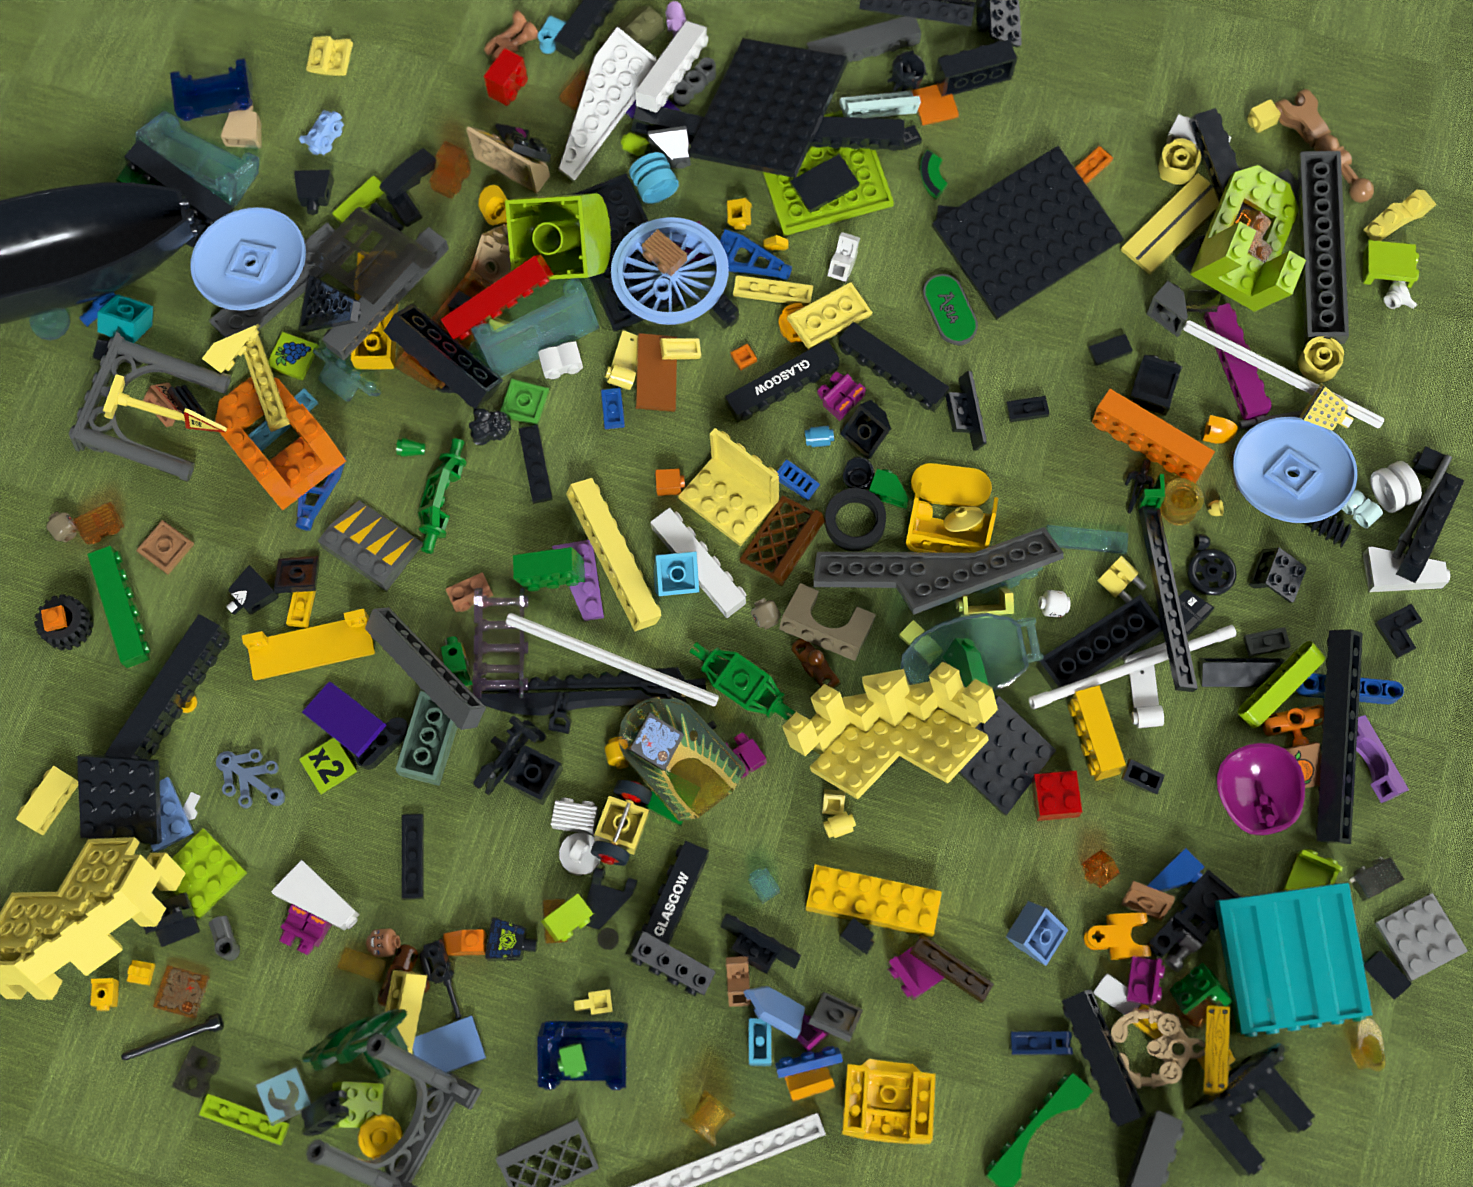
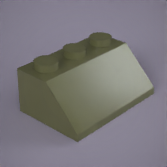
M637 6L598 43L603 47L618 27L641 47L645 48L664 31L663 17L649 6Z

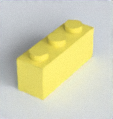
M53 766L44 774L43 781L39 787L32 791L31 798L27 804L20 808L16 820L37 833L44 835L78 787V781Z

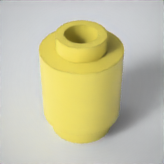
M843 812L827 818L823 825L828 838H837L853 832V827L856 826L852 814L848 815L847 812Z

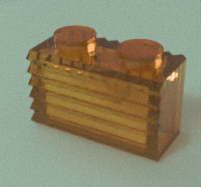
M111 501L73 519L81 538L87 545L96 544L102 540V537L114 535L121 528H124L117 509Z

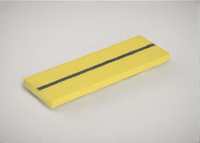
M1198 173L1121 248V251L1150 275L1217 210L1219 201L1213 185Z

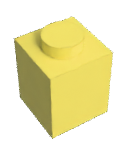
M1270 99L1251 108L1247 119L1250 127L1259 133L1276 125L1281 113Z

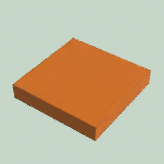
M937 85L912 90L913 96L920 97L921 103L917 112L922 126L959 116L953 95L941 97Z

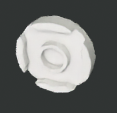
M574 833L562 842L559 858L563 867L569 873L582 876L592 873L599 866L601 860L591 854V848L595 842L592 835Z

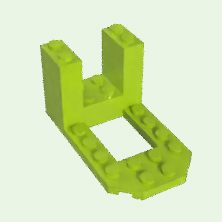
M1259 165L1231 174L1190 275L1254 312L1292 295L1306 260L1291 251L1281 254L1299 211L1290 184ZM1243 202L1272 219L1257 258L1248 254L1256 230L1242 222L1234 224Z

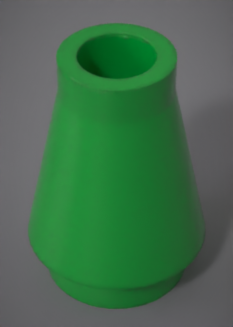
M406 438L397 439L396 455H401V457L425 455V443Z

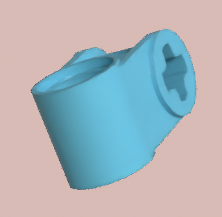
M553 16L548 17L545 25L538 33L540 50L543 53L550 54L555 51L554 39L567 22Z

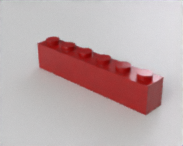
M535 255L443 317L441 321L453 340L458 338L464 340L471 335V330L474 328L478 330L487 324L486 320L499 317L503 314L501 310L506 307L510 309L518 304L517 300L522 296L526 298L533 294L535 287L539 286L541 288L550 282L549 278L554 274L542 255Z

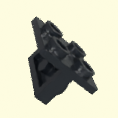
M186 892L160 902L166 910L157 926H143L146 934L156 932L161 947L200 933L199 925Z

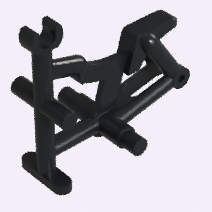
M512 716L509 723L513 726L506 731L510 735L506 743L497 736L491 739L490 742L496 746V749L501 754L495 761L481 766L479 775L473 782L477 789L482 788L488 781L485 793L490 795L497 784L509 772L519 751L529 739L533 743H536L538 740H546V734L531 721L524 720L521 722L517 717ZM501 767H503V771L495 779V773H497L501 769Z

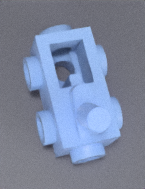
M323 110L308 135L300 136V142L306 143L312 153L325 155V153L332 149L331 144L334 139L342 134L341 129L344 126L340 121L342 116L335 111L331 113Z

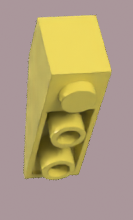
M256 324L215 342L202 359L220 373L226 370L229 372L236 364L233 361L236 356L239 355L241 357L248 347L245 346L249 340L253 341L260 333L257 330L260 325Z

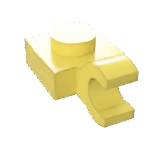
M610 989L589 992V999L574 1001L575 1012L590 1009L591 1015L613 1012Z

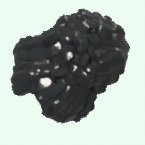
M481 408L473 410L474 421L469 423V428L472 430L470 435L475 444L484 445L491 440L495 441L506 438L509 430H511L507 414L500 411L489 412Z

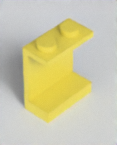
M1007 587L999 588L1000 604L968 606L967 595L955 599V606L964 617L1014 614L1013 592Z

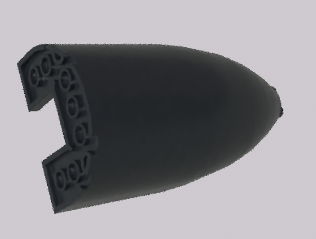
M93 183L43 190L0 200V325L74 307L98 299L131 285L154 271L179 251L191 238L198 235L196 225L192 224L195 217L187 196L183 197L180 189L157 185Z

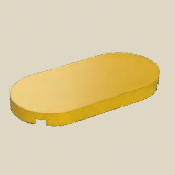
M928 463L918 467L911 479L913 493L916 494L918 482L922 483L919 499L931 504L979 507L989 499L992 490L989 477L981 470L975 468Z

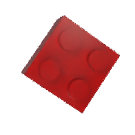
M506 48L502 50L484 75L490 98L507 107L511 101L516 99L518 91L528 81L523 57Z
M1077 770L1034 774L1032 789L1037 821L1077 818L1082 814Z

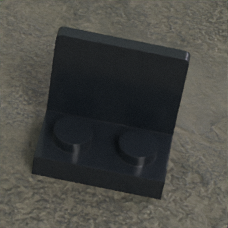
M1280 547L1262 549L1248 585L1254 589L1268 587L1289 603L1295 601L1307 567Z

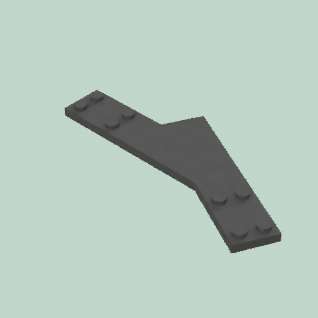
M1045 527L975 553L817 552L813 582L814 587L897 588L914 615L1064 559V553Z

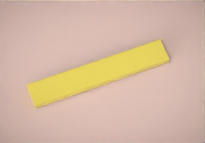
M257 335L253 341L249 340L245 345L248 348L244 352V356L268 427L273 432L290 423L286 417L287 414L259 335Z

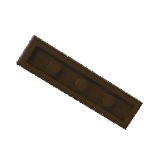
M923 934L920 935L910 951V954L980 1003L984 1002L994 985Z

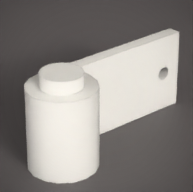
M1154 665L1130 673L1134 712H1131L1132 724H1136L1137 728L1163 726L1164 713L1158 701Z

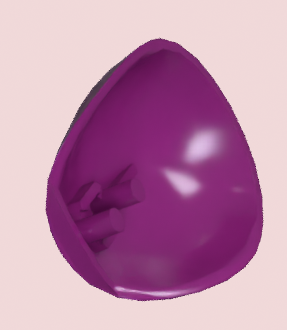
M1267 743L1249 744L1230 753L1220 765L1217 774V787L1220 799L1229 816L1243 831L1254 835L1274 834L1287 829L1299 818L1305 799V780L1298 761L1286 749Z

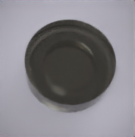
M604 928L598 934V944L604 950H613L619 943V935L612 928Z

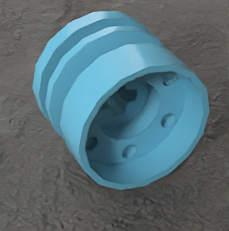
M655 152L641 157L634 162L629 170V175L637 186L642 200L648 204L658 203L667 199L679 186L678 179L670 169V164L662 153Z

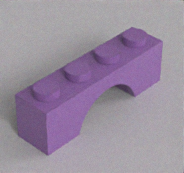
M1366 715L1358 717L1356 751L1367 763L1372 777L1370 785L1380 802L1383 803L1409 789Z

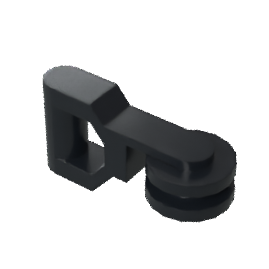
M560 692L557 696L555 713L550 718L548 730L565 734L570 733L572 720L567 715V711L559 710L562 705L563 709H567L569 693H566L564 696V692ZM557 717L564 718L566 725L555 723V719Z

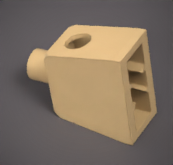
M243 103L241 111H230L221 134L225 146L261 149V121L258 114L253 112L251 104Z

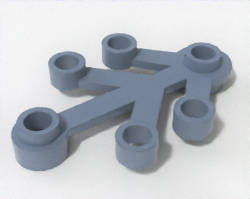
M252 749L247 754L236 756L230 751H224L218 755L216 766L224 774L222 792L228 797L236 793V787L233 785V771L239 775L241 796L238 799V803L240 806L249 808L253 803L250 797L249 783L267 795V800L270 804L280 806L285 801L284 792L279 788H270L255 777V775L277 773L279 766L275 761L271 760L265 765L242 768L238 765L249 761L254 763L260 762L263 755L258 749ZM259 753L258 758L252 759L253 754ZM225 758H229L228 764H223ZM271 764H274V770L269 771V766ZM232 786V791L226 793L227 787ZM278 793V797L272 799V794ZM248 798L249 802L243 805V799Z

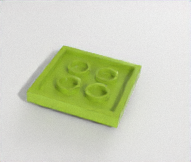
M204 828L172 857L173 861L185 872L181 884L173 892L176 895L185 892L188 894L194 914L199 919L247 874Z

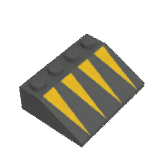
M361 501L356 502L336 519L318 540L324 550L385 591H388L423 545V542Z

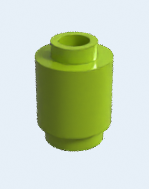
M629 132L621 140L623 150L640 157L647 155L650 146L646 138Z

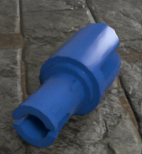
M112 292L93 300L92 307L79 316L80 320L88 327L97 319V312L116 294Z

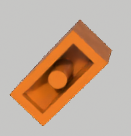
M459 930L444 933L443 943L447 955H486L487 933L484 930Z

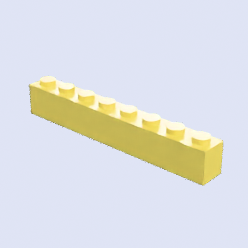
M592 478L571 484L566 495L634 631L655 625L662 616L660 607L655 603L651 589L644 582L643 574L637 568L634 556L629 552L626 540L620 534L617 522L612 518L608 504L603 500L598 485L594 483Z

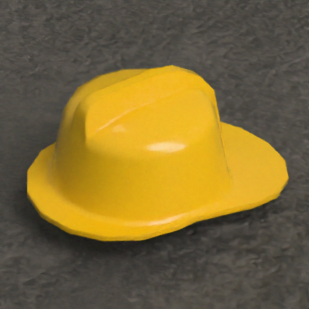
M489 185L484 188L479 197V208L486 222L492 226L507 223L505 200L507 198L502 189L496 185Z

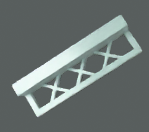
M912 91L840 98L839 101L843 116L850 118L914 114L921 103L920 97L913 96Z

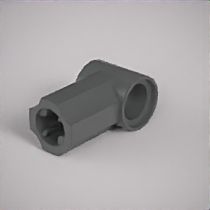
M225 915L212 919L208 923L215 942L216 954L228 961L236 959L239 956L240 947L235 941L228 917ZM231 944L230 951L224 954V948Z

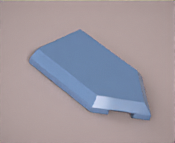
M768 986L743 991L747 1000H751L755 1006L754 1011L758 1018L795 1039L798 1037L802 1026L804 1006Z

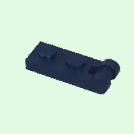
M1010 1032L1011 1055H1073V1047H1070L1072 1032ZM1055 1039H1061L1062 1047H1056Z

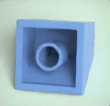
M1028 901L1006 935V938L1018 949L1046 966L1068 929L1047 908Z

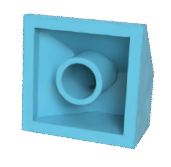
M696 551L655 555L654 586L655 593L658 596L699 592Z

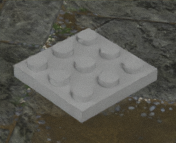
M1433 893L1375 923L1409 981L1468 951Z

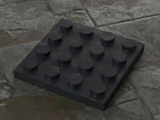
M994 696L998 710L985 724L980 722L976 729L987 734L989 740L958 773L1000 813L1007 815L1032 783L1034 774H1038L1056 750L1000 696Z
M90 754L78 755L80 838L135 837L140 843L157 845L161 843L159 760Z

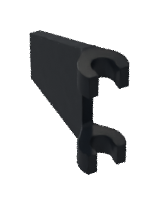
M596 868L586 900V905L593 915L589 917L590 922L586 926L600 930L632 897L638 880L628 877L625 891L622 892L601 885L606 871Z

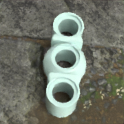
M1354 490L1350 500L1342 508L1345 513L1354 515L1353 519L1364 528H1369L1383 514L1380 506L1369 498L1366 500L1363 493L1359 490Z

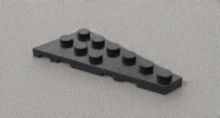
M308 274L298 331L307 333L357 323L361 316V302L321 279Z

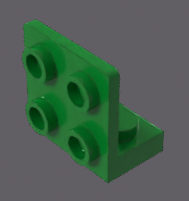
M1203 962L1170 988L1172 996L1184 1014L1191 1011L1209 995L1215 1002L1219 1000L1225 1007L1232 1002L1220 980Z

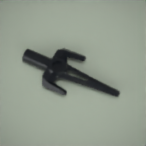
M1148 459L1143 460L1139 472H1129L1124 483L1127 486L1131 478L1135 480L1127 511L1128 514H1131L1143 486L1149 484L1148 489H1153L1155 481L1147 475L1151 465V461ZM1137 485H1139V490L1137 492V495L1135 496Z

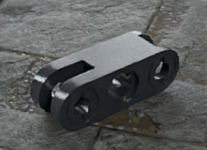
M329 1092L301 1111V1118H303L304 1123L303 1135L316 1136L322 1134L349 1116V1107L340 1106L348 1100L347 1092Z

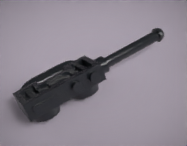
M440 939L424 945L419 959L423 973L427 976L428 981L435 984L443 982L444 986H446L455 1018L460 1020L462 1014H460L451 986V979L455 978L454 971L451 968L452 964L449 961L443 940ZM428 957L432 960L434 972H432Z

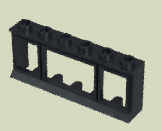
M860 0L859 9L971 26L976 2L967 0Z

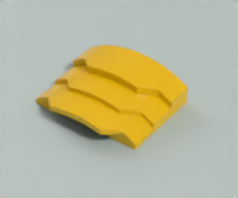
M868 1059L861 1066L848 1064L842 1134L880 1142L931 1144L933 1139L936 1074L922 1073L912 1063Z

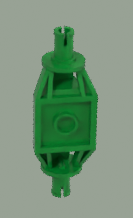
M458 438L452 439L449 453L440 454L439 460L442 463L427 477L417 512L421 522L419 531L425 534L421 551L424 553H434L437 538H445L447 535L445 529L450 516L440 510L445 501L443 495L450 482L460 480L463 467L467 464L466 460L460 457L465 442Z
M698 642L693 646L699 652L693 648L690 649V654L704 662L701 671L706 673L712 686L745 710L766 714L768 718L777 713L786 721L791 718L787 713L792 716L796 713V711L783 703L785 694L780 692L772 677L739 653L724 651L719 647L710 652Z

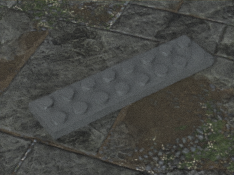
M326 223L305 240L306 259L303 270L295 284L283 296L270 304L255 309L230 310L223 308L209 322L224 338L256 324L260 325L257 329L259 330L305 292L308 274L319 279L322 278L354 251L352 246Z

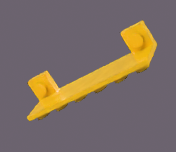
M364 609L344 613L345 620L269 637L262 631L242 635L243 644L248 648L253 679L257 681L375 654L373 638L365 630L369 620L368 614Z

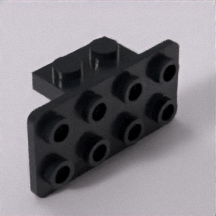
M976 0L977 31L984 33L989 29L992 39L997 41L1010 39L1012 46L1017 48L1021 46L1019 0Z

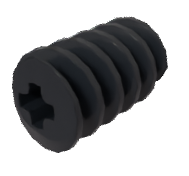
M1334 515L1331 519L1328 517L1320 521L1307 523L1305 528L1311 525L1310 532L1312 533L1319 529V537L1326 533L1325 540L1333 537L1332 544L1335 545L1340 541V548H1342L1351 533L1352 525L1348 524L1343 527L1344 520L1336 523L1337 516Z

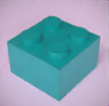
M118 294L97 312V332L109 337H114L117 332L121 334V337H124V340L135 343L153 326L152 305Z

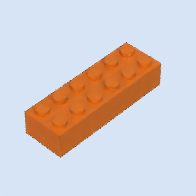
M1109 389L1098 405L1091 422L1097 429L1108 432L1115 440L1123 441L1132 450L1141 452L1150 461L1161 464L1168 472H1174L1181 476L1183 481L1194 485L1215 453L1214 450L1112 389Z

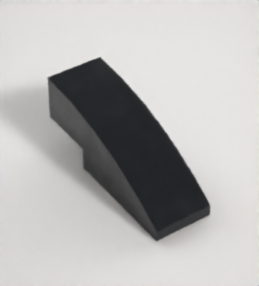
M424 148L420 149L402 162L380 184L379 188L393 200L420 184L423 176L434 171L436 158Z

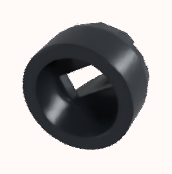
M1195 534L1193 541L1194 549L1205 550L1208 548L1211 542L1210 538L1205 534Z

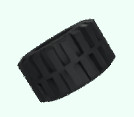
M60 594L59 598L52 596V600L48 601L46 599L44 601L45 605L38 608L40 612L35 614V618L38 621H35L34 625L38 628L36 631L40 637L59 650H64L65 648L72 650L73 646L77 648L81 646L80 642L83 641L85 643L88 640L86 636L92 633L90 628H93V622L91 621L93 617L89 613L90 611L78 599L70 595L66 597L64 594ZM62 605L65 615L72 614V622L66 629L49 632L44 630L41 610Z

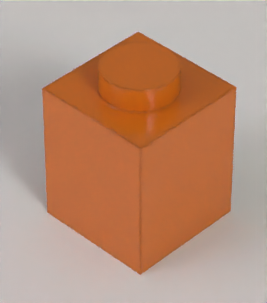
M680 469L656 470L657 496L680 495L681 488L685 487L684 475H680Z

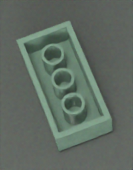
M423 691L419 693L395 771L399 776L440 786L458 727Z

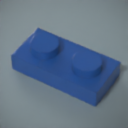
M621 388L601 390L605 430L624 428Z

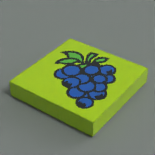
M282 332L268 360L270 368L303 381L319 346L316 343Z

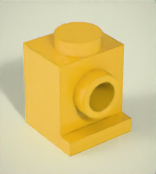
M746 198L727 201L728 223L736 230H744L747 225H751L752 204Z
M113 978L91 979L90 1006L96 1007V1011H110V1007H117L119 981ZM104 990L105 995L101 998V991Z

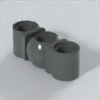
M708 57L701 59L699 65L695 66V70L687 72L681 82L677 83L673 92V100L676 105L681 107L688 105L690 99L694 98V94L702 92L705 86L716 78V64L713 59Z

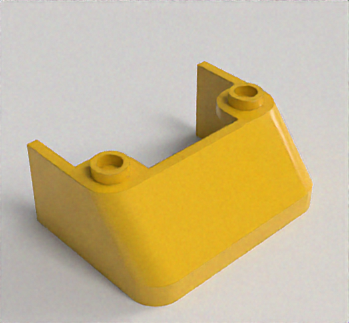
M918 482L906 540L909 550L918 553H975L989 547L997 512V497H994L991 514L983 513V519L978 525L966 531L951 532L944 527L943 519L932 517V506L928 502L919 500L922 483Z

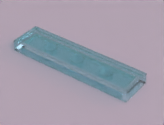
M1054 525L1046 526V530L1060 548L1127 554L1128 533Z

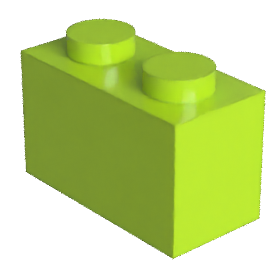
M577 893L543 918L541 923L555 942L560 939L564 942L573 935L572 930L577 926L581 929L590 922L589 917L593 913Z

